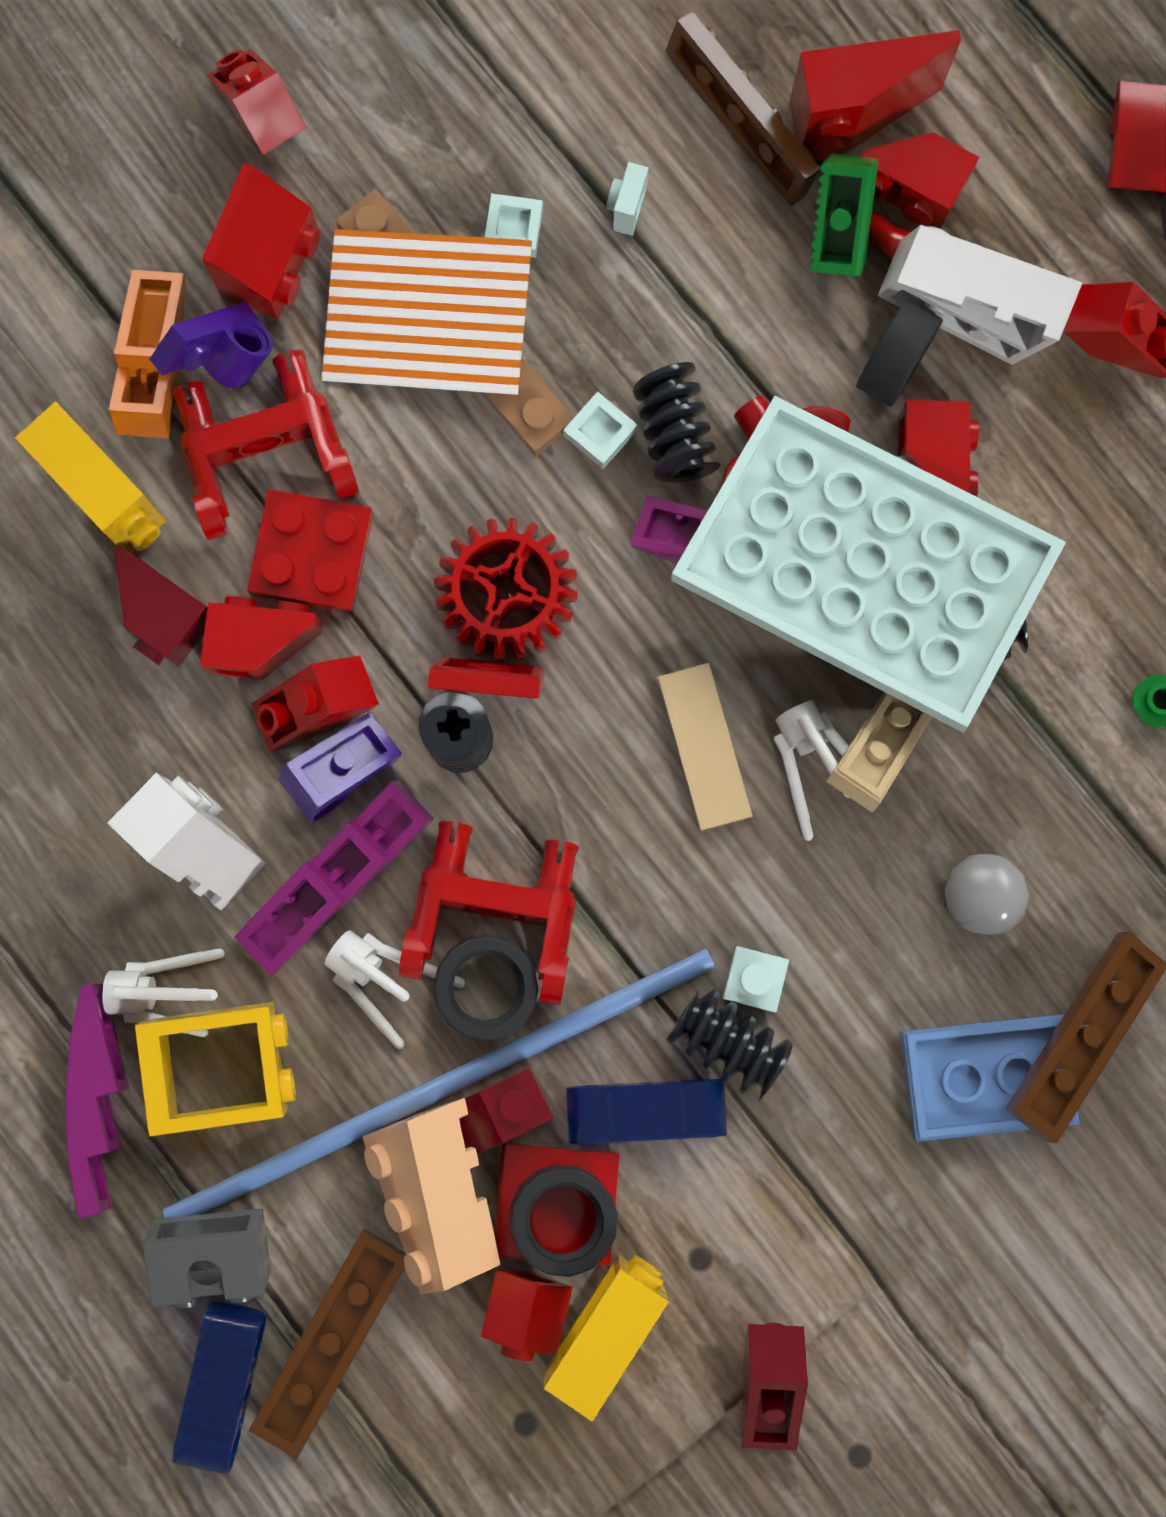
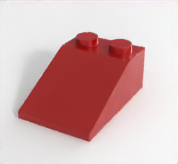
M960 30L801 52L790 97L796 139L800 144L806 146L817 160H825L831 154L842 155L844 152L851 151L942 90L961 42Z

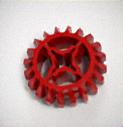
M511 517L507 521V531L498 532L497 522L495 519L490 518L487 520V535L481 537L478 529L470 526L467 528V534L471 542L469 546H466L457 539L450 543L451 549L459 557L458 560L444 556L440 558V567L451 575L435 577V588L440 591L449 592L436 598L435 604L438 610H453L442 620L445 629H454L463 625L455 637L459 645L467 644L476 636L477 639L473 649L475 655L483 656L488 645L493 644L495 645V660L503 661L505 658V646H514L517 660H524L526 658L524 643L531 641L534 649L541 653L546 649L544 640L540 635L541 633L545 632L555 640L562 636L561 629L553 620L571 622L573 612L560 603H573L577 601L578 591L564 586L575 581L577 574L576 570L572 568L559 569L569 560V553L566 549L549 554L556 543V537L552 533L545 535L537 542L535 541L538 535V525L531 522L526 527L524 534L518 533L517 519ZM502 551L514 552L510 553L505 563L499 567L489 568L479 565L478 568L474 567L477 562L490 554ZM529 557L535 560L548 576L551 585L549 598L539 595L537 589L527 584L524 580ZM514 574L515 590L518 594L514 597L509 594V599H501L498 605V594L495 585L501 582L504 586L503 580H511ZM465 581L475 585L477 591L488 597V603L485 608L486 615L482 623L471 615L463 603V586ZM521 610L531 614L534 611L539 612L538 616L532 621L520 627L511 629L498 628L499 625H503L506 617L514 611Z

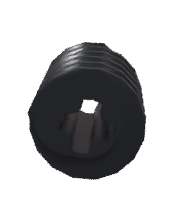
M692 362L674 363L661 367L642 377L633 388L634 397L637 401L642 402L639 405L638 414L641 420L647 422L643 427V434L647 440L652 441L648 447V454L652 460L657 461L653 467V474L656 479L663 482H688L701 479L712 474L721 466L719 462H704L703 459L716 450V445L714 442H699L698 439L711 430L709 422H694L693 418L706 411V406L704 402H689L688 398L701 391L698 382L683 381L684 378L696 371V367Z
M448 691L431 699L419 716L418 730L422 742L440 767L450 772L466 773L477 769L488 759L493 748L494 734L485 708L476 698L464 692ZM462 724L464 730L461 731V740L451 741L449 736L453 735V726Z
M713 989L699 998L698 991L671 1029L666 1041L671 1044L685 1034L688 1036L684 1054L690 1056L700 1048H705L706 1054L703 1067L708 1069L719 1060L724 1061L721 1079L726 1082L740 1072L743 1074L739 1091L745 1094L754 1086L759 1085L762 1087L759 1096L760 1101L787 1064L793 1047L792 1042L786 1039L772 1048L771 1045L774 1037V1030L772 1028L766 1027L756 1035H753L756 1022L753 1015L749 1014L735 1023L737 1004L730 1002L720 1010H716L719 992Z

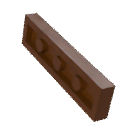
M693 11L678 19L665 52L789 206L803 199L820 171V167L815 162L811 151L806 146L800 144L783 123L779 112L765 101L751 83L746 71L735 64L719 44L716 34L710 28L705 27Z
M1129 931L1117 933L1005 1109L1045 1142L1058 1143L1164 974L1166 962Z
M365 1228L362 1230L248 1431L293 1458H298L405 1269L404 1257L406 1255L404 1251Z

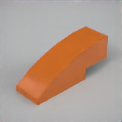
M132 270L114 351L118 369L109 406V413L117 435L169 439L175 405L172 390L177 387L179 370L162 376L149 358L173 324L183 322L185 302L184 273Z

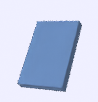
M1064 1014L900 1031L913 1140L919 1142L1030 1130L1005 1108L1063 1019ZM1078 1111L1069 1125L1080 1124Z

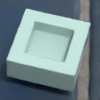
M628 162L623 180L614 178L606 208L607 210L614 211L613 231L633 236L647 190L649 167Z
M491 193L485 237L532 240L531 257L536 258L543 214V200Z
M597 391L563 430V436L604 469L636 433L638 425Z
M735 946L722 999L776 1013L789 959Z

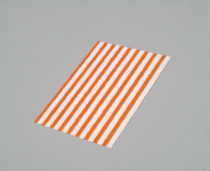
M334 229L321 381L518 395L532 240Z

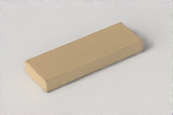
M706 663L658 676V685L699 831L702 832L752 818L753 815L710 664Z
M883 692L826 782L873 813L883 800L932 719V716Z

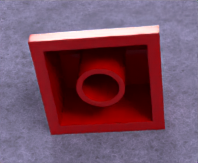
M244 163L202 257V261L221 298L236 304L246 302L252 310L279 320L284 306H291L296 299L301 282L298 273L304 259L310 260L314 256L320 241L321 232L318 229L312 208L254 166Z

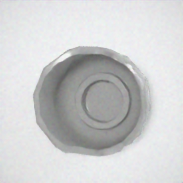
M994 854L968 856L951 870L944 889L948 912L962 928L977 934L1001 935L1008 932L1024 918L1030 900L1025 875L1009 859Z

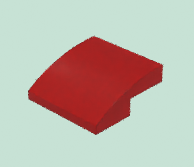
M1119 81L1110 136H1114L1106 188L1166 193V85Z
M502 1143L494 1236L499 1257L525 1259L515 1245L509 1226L511 1202L522 1182L535 1171L555 1164L577 1166L594 1175L611 1194L615 1205L620 1153L603 1150L559 1148L548 1145ZM559 1186L547 1190L536 1200L531 1210L530 1227L533 1237L542 1247L553 1253L567 1254L579 1250L589 1241L595 1230L596 1214L592 1202L583 1192L573 1187ZM612 1246L607 1256L597 1265H610Z

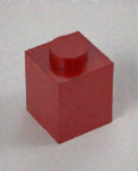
M496 1269L481 1337L502 1345L500 1353L516 1360L533 1361L534 1353L558 1354L573 1287L534 1272Z

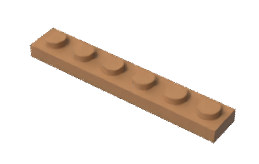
M376 188L335 220L338 229L414 233ZM522 357L518 395L480 392L535 457L563 435V430L574 419L573 415Z

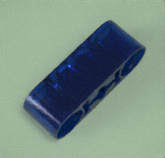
M722 1079L566 1087L569 1144L708 1138L728 1135L725 1083Z
M215 1299L210 1301L202 1323L172 1457L173 1463L224 1475L230 1474L244 1424L265 1331L267 1311Z

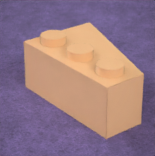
M465 1098L418 1113L362 1136L366 1146L364 1157L367 1168L371 1175L378 1179L386 1200L384 1204L386 1219L390 1227L400 1237L406 1253L404 1257L406 1273L411 1282L419 1288L421 1295L446 1291L501 1265L487 1199L484 1197L476 1199L470 1169L479 1165L476 1148L469 1147L465 1149L459 1118L468 1115Z

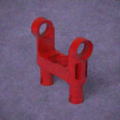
M303 350L289 351L294 367L293 373H291L284 353L272 359L273 367L276 369L286 400L283 404L220 424H215L205 392L206 387L203 382L193 381L187 383L193 404H191L189 394L185 393L182 384L172 390V397L175 399L185 431L181 436L180 444L196 495H193V503L199 523L208 541L229 535L225 518L229 517L230 514L215 469L225 464L313 437L324 473L326 472L329 483L334 484L339 499L360 493L346 449L341 446L327 399L315 390Z
M440 821L438 823L439 830L432 866L426 867L425 872L421 875L411 929L407 928L399 964V976L421 980L426 960H432L441 908L546 927V933L538 971V980H543L539 1001L561 1005L569 961L567 951L576 905L574 893L570 892L576 854L579 850L578 845L565 841L562 860L560 863H557L559 840H545L538 886H533L532 888L472 878L463 873L473 828L458 822L455 841L451 844L454 827H452L453 821Z

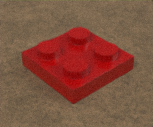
M268 489L247 588L248 593L254 596L302 603L353 614L374 514L372 507Z

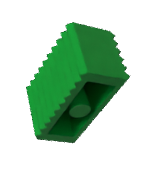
M831 154L820 166V170L823 173L818 178L821 182L817 189L820 195L816 200L819 206L815 210L817 218L813 223L816 228L812 233L815 238L811 243L813 250L810 254L812 260L809 264L813 272L861 276L866 265L879 159Z

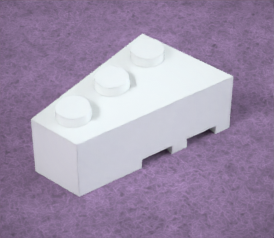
M920 225L900 240L878 296L898 307H901L906 299L915 302L943 319L941 329L1013 365L1060 340L1082 282L951 236L942 229Z
M155 773L108 822L148 863L177 882L186 877L191 882L189 888L200 897L204 894L220 910L266 865L253 850L217 817L224 809L203 789H198L191 782L187 783L179 775L171 781Z

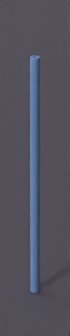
M705 948L163 1209L164 1218L205 1214L357 1141L362 1136L384 1128L714 969L715 965Z

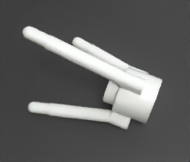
M813 700L795 706L780 715L775 721L782 733L773 738L782 754L803 838L807 841L813 838V831L793 749L796 748L800 756L816 750L831 775L838 763L826 743L830 741L842 756L849 747L833 727L826 712L820 713Z
M348 930L331 948L324 965L336 973L333 982L351 996L396 1049H402L404 1047L402 1038L356 985L357 982L361 986H365L372 980L399 1000L407 1001L409 999L408 991L379 970L382 959L376 956L378 954L400 964L401 951L383 944L369 933L362 939L351 930ZM425 962L423 974L435 979L438 967ZM455 976L453 986L463 988L465 980Z
M218 948L147 963L127 962L125 971L110 970L107 972L103 983L104 1010L107 1014L123 1015L125 1023H139L146 1019L167 1017L145 1011L152 1010L156 1000L213 1001L218 996V993L213 989L156 987L155 978L147 977V975L221 959L224 957L225 952L223 949ZM208 1029L184 1033L205 1037L208 1034Z

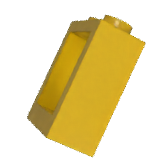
M56 401L15 437L25 450L118 547L121 545L131 553L134 550L142 551L158 538L161 532L160 527L166 522L164 517Z
M274 1002L146 1019L135 1025L149 1137L282 1118L288 1111L287 1102L296 1100L292 1068L283 1069L280 1047L289 1045L287 1021L284 1013L276 1014ZM257 1022L267 1101L178 1114L168 1035Z
M635 1254L630 1262L617 1255L560 1344L558 1354H554L546 1366L544 1389L592 1422L669 1302L663 1285L664 1280L660 1277L662 1273L657 1268Z

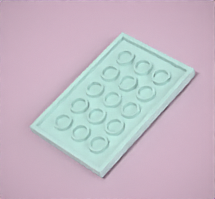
M774 396L673 570L671 581L964 733L1066 542Z

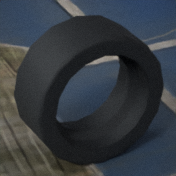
M906 299L869 358L857 381L856 387L892 407L928 350L943 323V319L915 302Z
M489 935L467 938L452 947L439 963L433 984L436 1005L447 1024L465 1037L482 1041L505 1038L521 1028L534 1011L539 991L536 970L525 952L508 940ZM482 955L499 957L508 963L516 975L518 985L516 999L510 1009L498 1018L488 1020L473 1018L462 1011L455 1000L453 990L455 976L461 966L473 957Z
M555 1164L535 1171L520 1184L511 1202L509 1226L518 1251L531 1266L548 1275L571 1277L590 1271L607 1256L616 1238L618 1215L611 1194L594 1175L577 1166ZM559 1186L573 1187L583 1192L592 1202L596 1214L595 1230L589 1241L579 1250L567 1254L553 1253L542 1247L533 1237L530 1227L531 1210L536 1200L547 1190Z

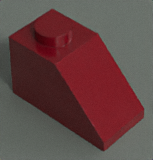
M120 545L114 553L124 627L138 638L133 648L158 666L166 658L177 667H180L204 635L208 607Z
M529 1066L465 1097L468 1115L459 1118L465 1149L474 1147L477 1154L552 1120L554 1113L532 1067Z
M775 1322L748 1324L743 1358L741 1448L797 1450L808 1388L804 1326H786Z

